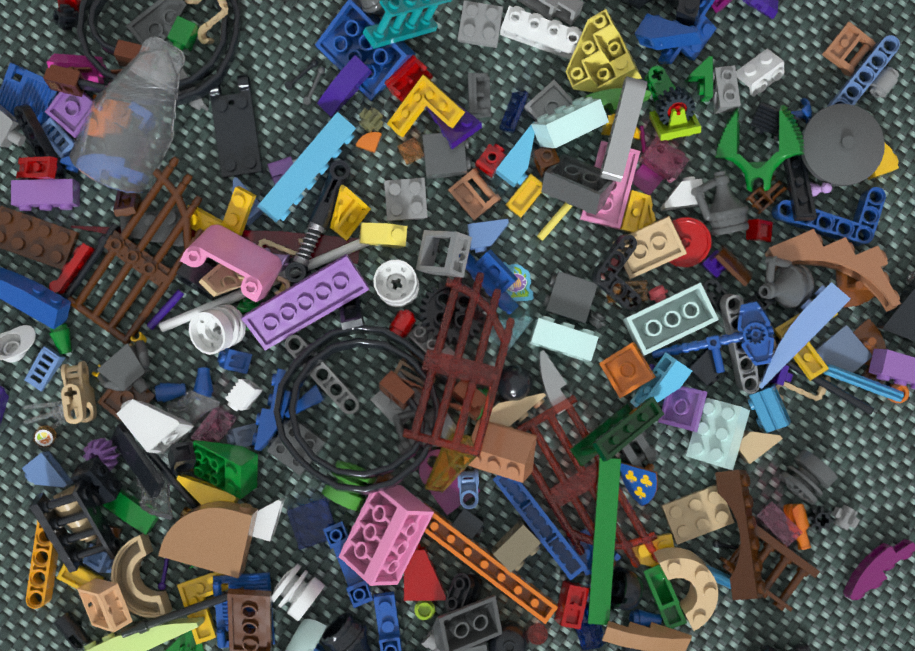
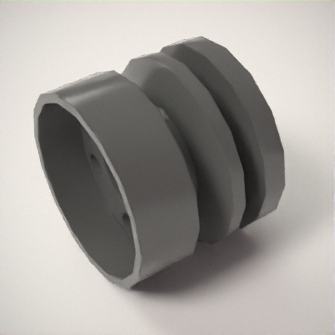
M802 449L794 458V462L799 468L796 469L788 465L786 469L790 474L782 471L779 477L796 496L814 505L817 502V498L813 494L818 497L823 495L818 485L829 489L838 477L817 456Z

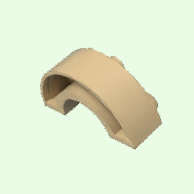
M143 533L129 540L118 551L111 569V582L118 583L130 612L142 617L156 618L170 613L173 609L167 591L151 590L144 585L140 578L139 569L141 562L146 555L153 552L149 535Z
M671 547L653 552L668 580L684 578L690 581L689 592L679 602V605L693 631L699 629L709 620L717 605L718 587L714 576L703 560L689 550Z

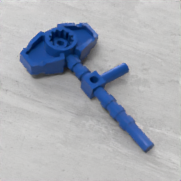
M757 301L741 304L738 319L739 333L734 332L730 335L725 334L722 336L717 334L706 337V340L672 345V347L653 351L652 356L653 358L663 357L665 352L669 355H679V353H689L693 350L699 351L700 349L708 348L712 350L716 372L722 373L725 372L720 348L723 344L728 345L732 342L738 343L742 341V348L755 366L771 363L773 354L774 330L773 326L770 325L769 317Z

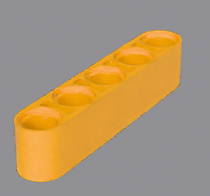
M38 520L26 593V603L32 609H38L51 601L58 561V553L50 540L46 538L45 532ZM43 551L48 554V560L43 558ZM40 572L45 575V581L40 579ZM37 593L42 596V602L37 600Z

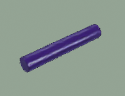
M178 289L148 322L147 327L153 330L184 296V293Z

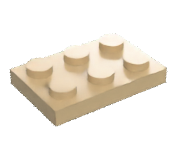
M670 215L628 234L636 238L637 247L624 264V268L629 278L632 279L687 254ZM624 240L625 247H629L627 244L629 240Z
M717 484L661 505L677 545L734 523L726 501L718 494Z

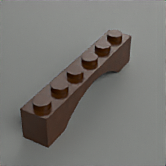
M746 470L716 472L718 494L731 508L740 532L741 546L739 559L730 577L732 599L764 598L766 585L761 577L763 565L758 556L760 544L754 529L757 524L755 517L752 515L753 498L749 494L748 487L750 486V477Z

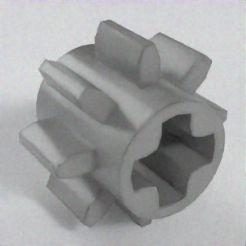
M843 505L842 508L835 507L831 514L835 518L833 523L847 531L849 527L856 528L860 521L856 517L858 512L846 505Z

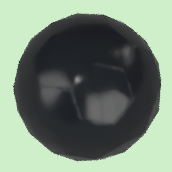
M506 366L499 372L496 378L497 391L500 396L508 401L521 400L528 396L531 391L532 377L522 366Z

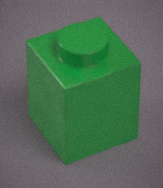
M177 16L167 38L175 49L179 51L185 49L191 52L198 37L199 27L195 23Z

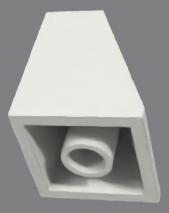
M133 399L126 401L120 407L121 410L116 413L146 452L164 454L171 444H175L194 427L192 423L156 406Z

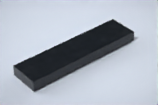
M801 155L787 158L783 161L794 221H814L817 215L807 167Z
M124 423L117 424L111 440L150 497H158L165 483L126 425Z

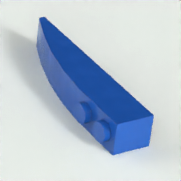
M0 267L1 300L53 330L67 321L71 301L51 291L44 285Z
M499 475L493 478L494 482L570 580L587 568L521 482Z

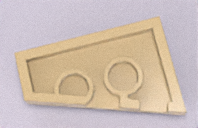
M219 263L201 278L199 283L215 297L240 288L245 277Z

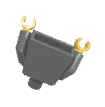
M138 332V339L133 336L130 337L135 345L127 343L103 365H98V373L92 372V375L98 377L105 388L115 391H127L134 387L140 395L150 388L143 379L150 372L148 368L150 361L145 344L147 338L141 332Z

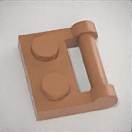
M848 22L822 55L840 68L844 75L850 77L855 72V67L866 53L875 47L876 43L855 25ZM858 42L862 43V47L849 63L846 62L844 59Z
M476 167L448 189V192L473 221L477 220L502 199L482 179ZM473 179L490 200L485 203L468 182Z

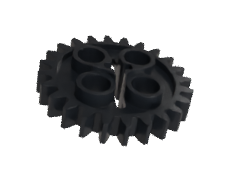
M447 281L446 286L439 283L438 289L432 286L431 293L426 292V298H422L421 301L422 306H420L419 311L422 313L419 319L424 320L422 327L428 326L427 334L434 333L432 339L440 337V343L445 339L449 346L451 341H455V344L459 345L460 340L466 344L468 337L473 340L475 334L480 333L481 329L479 327L482 328L484 325L482 320H485L486 314L483 313L486 307L480 306L483 303V299L477 300L478 292L471 293L473 287L465 289V283L459 287L457 281L451 286L450 282ZM452 297H455L453 329H450ZM439 300H445L448 304L443 305ZM459 303H466L468 307H462ZM442 318L446 323L441 324L437 319ZM463 321L466 323V326H460L457 322Z

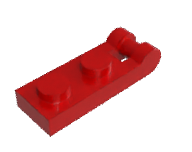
M51 156L19 158L18 164L20 167L16 178L21 180L55 179L58 158Z
M85 243L79 245L75 249L71 261L63 266L60 277L49 284L50 290L63 294L95 248Z

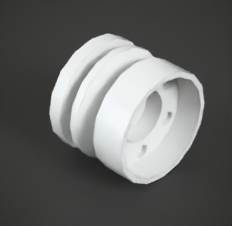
M389 260L381 264L376 270L373 278L374 288L381 300L387 305L395 308L405 307L415 300L419 292V280L413 268L407 262ZM399 281H400V283H401V285H402V288H399V287H398V288H396V290H395V287H394L393 284H394V283L398 284Z
M228 304L217 305L197 313L189 323L191 341L198 350L209 355L216 354L242 341L246 330V325L241 319L242 314L234 306Z
M298 563L286 572L276 585L272 595V602H275L279 595L284 598L278 605L280 608L287 602L291 603L287 613L297 621L300 620L325 587V584L316 577L306 583L304 580L308 574L307 570L304 571L301 577L297 576L296 573L302 567Z

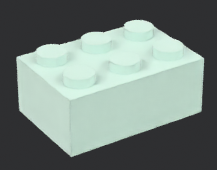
M579 97L573 100L572 105L568 107L563 105L554 109L555 113L551 115L544 114L537 117V121L531 125L540 147L557 148L609 121L601 99H592V97L584 99Z
M547 316L535 320L529 344L585 362L592 360L599 338L594 336L595 332L588 329H580L578 331L574 329V325L565 322L559 325L554 323L555 319Z
M706 398L698 431H693L686 456L733 470L750 410Z

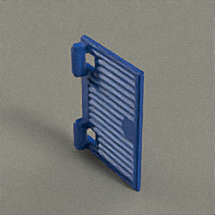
M10 63L0 88V105L15 116L14 108L16 106L28 104L33 109L42 126L50 118L45 111L59 92L51 90L44 81L43 76ZM15 73L22 76L20 82L13 79ZM53 127L47 134L49 135L55 129V127Z
M270 572L242 574L239 578L228 575L213 576V597L226 593L222 592L221 584L228 583V588L231 589L244 586L247 590L271 591ZM226 601L215 605L218 648L229 647V639H225V631H229L228 604ZM246 607L249 612L255 611L251 607ZM272 609V644H275ZM246 624L248 628H255L252 624Z

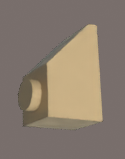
M744 431L738 454L745 463L751 464L783 438L775 434Z

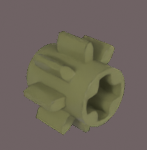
M371 107L370 110L364 108L360 112L359 118L361 120L359 124L369 133L373 129L378 132L383 126V121H381L383 115L374 107Z

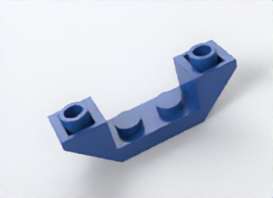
M341 521L324 528L323 531L330 549H334L348 585L346 589L353 607L355 608L374 600L370 585L339 558L342 547L350 534L344 522Z

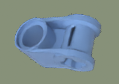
M475 468L474 471H461V469H457L460 503L464 508L472 509L476 507L479 500L478 469ZM464 477H473V479H463V478H464ZM467 493H471L475 497L471 505H466L463 502V497Z

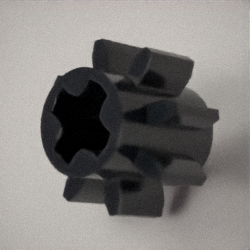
M60 4V8L55 9L53 12V20L56 25L62 27V30H72V27L78 25L79 14L77 10L70 8V4Z
M819 505L817 510L809 508L811 511L809 516L807 515L810 522L809 527H815V530L820 533L822 528L830 530L829 525L831 522H834L829 516L832 512L829 510L824 511V507Z

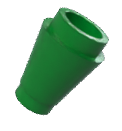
M61 324L54 330L50 328L51 333L49 334L59 354L72 352L70 328L67 327V324Z

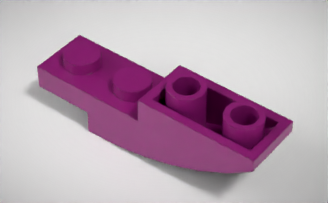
M903 539L893 547L885 543L876 547L859 563L850 576L843 591L844 596L852 601L859 600L870 589L880 587L883 581L887 579L883 571L891 570L895 567V563L901 559L910 558L913 555L912 552L915 551L914 542Z

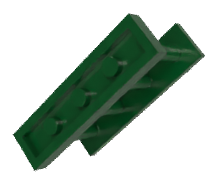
M654 397L646 399L633 411L626 404L571 447L570 450L580 466H584L597 454L603 462L608 461L661 418L664 413Z

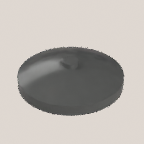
M835 104L820 110L807 122L802 132L804 154L801 156L805 166L817 179L824 183H830L833 186H851L867 179L879 167L884 155L885 141L880 125L869 112L855 105Z

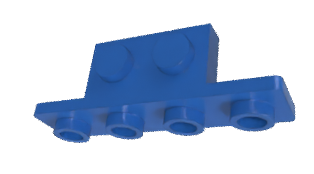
M700 0L697 28L700 31L703 43L663 49L661 56L657 60L660 64H672L680 51L690 61H695L717 29L705 16L715 0Z
M491 249L478 261L469 252L466 270L475 281L479 282L486 293L499 304V307L510 315L519 305L506 290L518 278Z

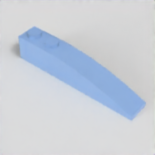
M832 282L827 287L822 285L815 292L817 297L813 301L808 299L801 306L803 311L786 331L772 354L771 363H768L759 384L761 389L851 299Z

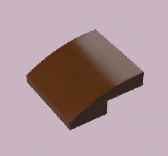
M722 245L718 249L719 252L713 257L745 287L752 279L753 273Z

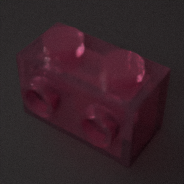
M658 136L650 141L638 159L639 162L669 183L678 178L690 160L683 151L674 149L667 140L661 141Z

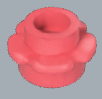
M663 285L654 287L648 292L650 300H655V302L664 300L668 290H665Z

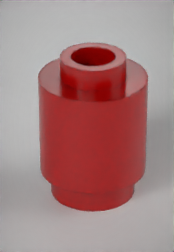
M404 309V311L399 310L391 322L389 330L406 338L416 323L415 315L407 309Z

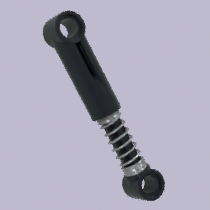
M337 160L331 164L328 176L307 221L309 223L308 232L302 238L303 242L300 243L301 247L298 248L297 256L294 257L293 261L285 269L286 279L292 285L307 277L306 273L310 263L309 258H312L311 254L314 253L316 242L318 243L317 240L321 237L319 236L320 233L327 229L333 216L340 186H346L350 178V167L345 161ZM337 169H343L346 173L343 176H337L334 172ZM334 183H335L336 185H335V188H334V190H333V192H332V195H331L330 199H328L329 194H330V192H331V190H332V187H333V185H334ZM295 269L302 272L301 276L297 279L290 276V273Z

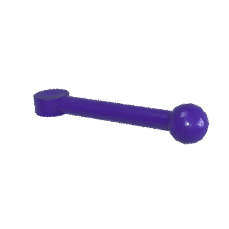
M167 558L164 561L161 583L158 584L159 590H165L166 588L165 579L169 563Z

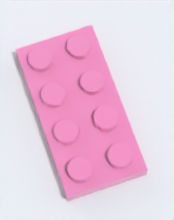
M600 142L594 164L597 168L601 169L608 142ZM630 148L621 182H615L602 209L596 215L582 210L580 220L617 230L620 229L640 155L639 150Z

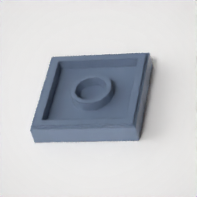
M847 325L842 326L815 349L826 365L831 364L852 373L872 358V354Z

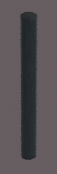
M144 449L145 454L192 509L200 506L199 502L180 484L176 475H172L170 468L159 455L146 452Z

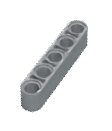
M625 77L600 171V178L621 182L645 96L647 81Z
M725 294L720 299L725 333L728 335L734 332L739 333L738 327L734 329L732 323L736 318L739 319L741 304H744L743 299L734 294ZM733 298L735 306L730 309L728 302ZM734 342L728 344L737 387L749 394L757 392L760 388L757 366L752 363L742 347L737 348ZM746 358L747 365L741 368V361ZM751 378V385L745 388V381Z
M291 335L285 341V348L295 359L309 346L302 337L297 335ZM294 339H298L301 344L297 350L291 348V342ZM324 361L315 366L309 375L346 414L358 412L360 409L359 399ZM321 369H325L328 372L327 379L323 381L318 377V372ZM335 384H339L342 387V392L338 396L334 395L331 390ZM348 399H353L356 403V407L352 411L347 410L345 407Z

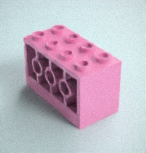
M401 485L368 495L355 524L352 526L339 558L370 586L398 585L434 511Z

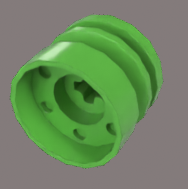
M337 460L335 466L338 468L367 471L350 462ZM334 475L338 478L336 482L342 484L369 486L364 482L374 484L376 481L375 477L364 480ZM326 484L321 492L335 503L360 512L366 501V497L363 494L336 491Z

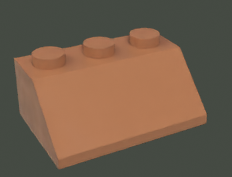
M479 418L467 446L466 465L523 483L533 472L537 435Z

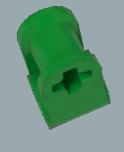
M653 66L645 75L644 81H647V87L652 94L654 102L659 100V94L664 95L663 91L665 89L667 92L670 91V87H673L674 90L676 89L665 69L661 66ZM652 75H653V76H656V75H657L659 78H658V79H657V78L653 79V78H652Z

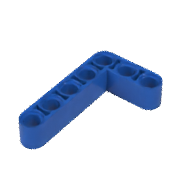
M874 187L863 192L860 196L853 221L815 209L817 218L814 221H794L790 200H783L773 206L771 213L777 221L808 231L814 229L817 234L835 240L846 237L853 246H861L871 242L874 238L886 194L880 187ZM871 193H872V194L875 196V198H876L875 202H873V201L870 199V194H871ZM781 206L786 208V215H783L780 212ZM865 212L868 213L870 217L869 221H867L864 218ZM819 219L825 221L824 228L819 225ZM839 225L843 226L844 234L839 232ZM859 231L862 232L864 236L863 241L860 240L858 237Z

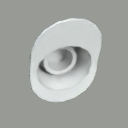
M23 325L1 333L0 360L6 362L21 360L35 341L36 332L34 328L29 325Z

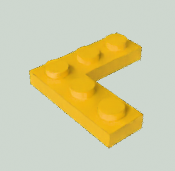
M422 75L387 125L399 136L404 137L426 106L451 128L457 124L465 111L429 78Z
M240 186L235 187L223 221L197 207V210L191 217V228L195 231L200 228L205 231L211 225H221L242 236L256 195Z
M801 313L774 329V333L780 340ZM810 342L793 357L809 381L829 369Z
M213 571L179 583L177 587L184 607L206 600L205 597L213 595V576L224 574ZM228 583L221 584L222 591L229 589ZM209 608L187 615L188 618L204 617L205 619L204 623L192 630L196 645L217 637Z

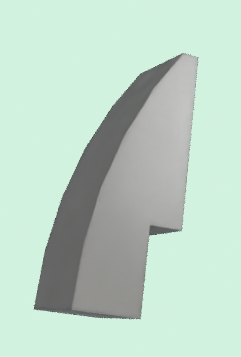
M517 0L549 20L556 16L571 26L580 16L584 4L581 0Z
M541 350L538 352L540 378L554 412L559 415L572 406L560 389L566 385V382L545 351Z

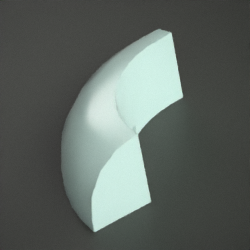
M304 619L285 651H314L327 626L316 620Z

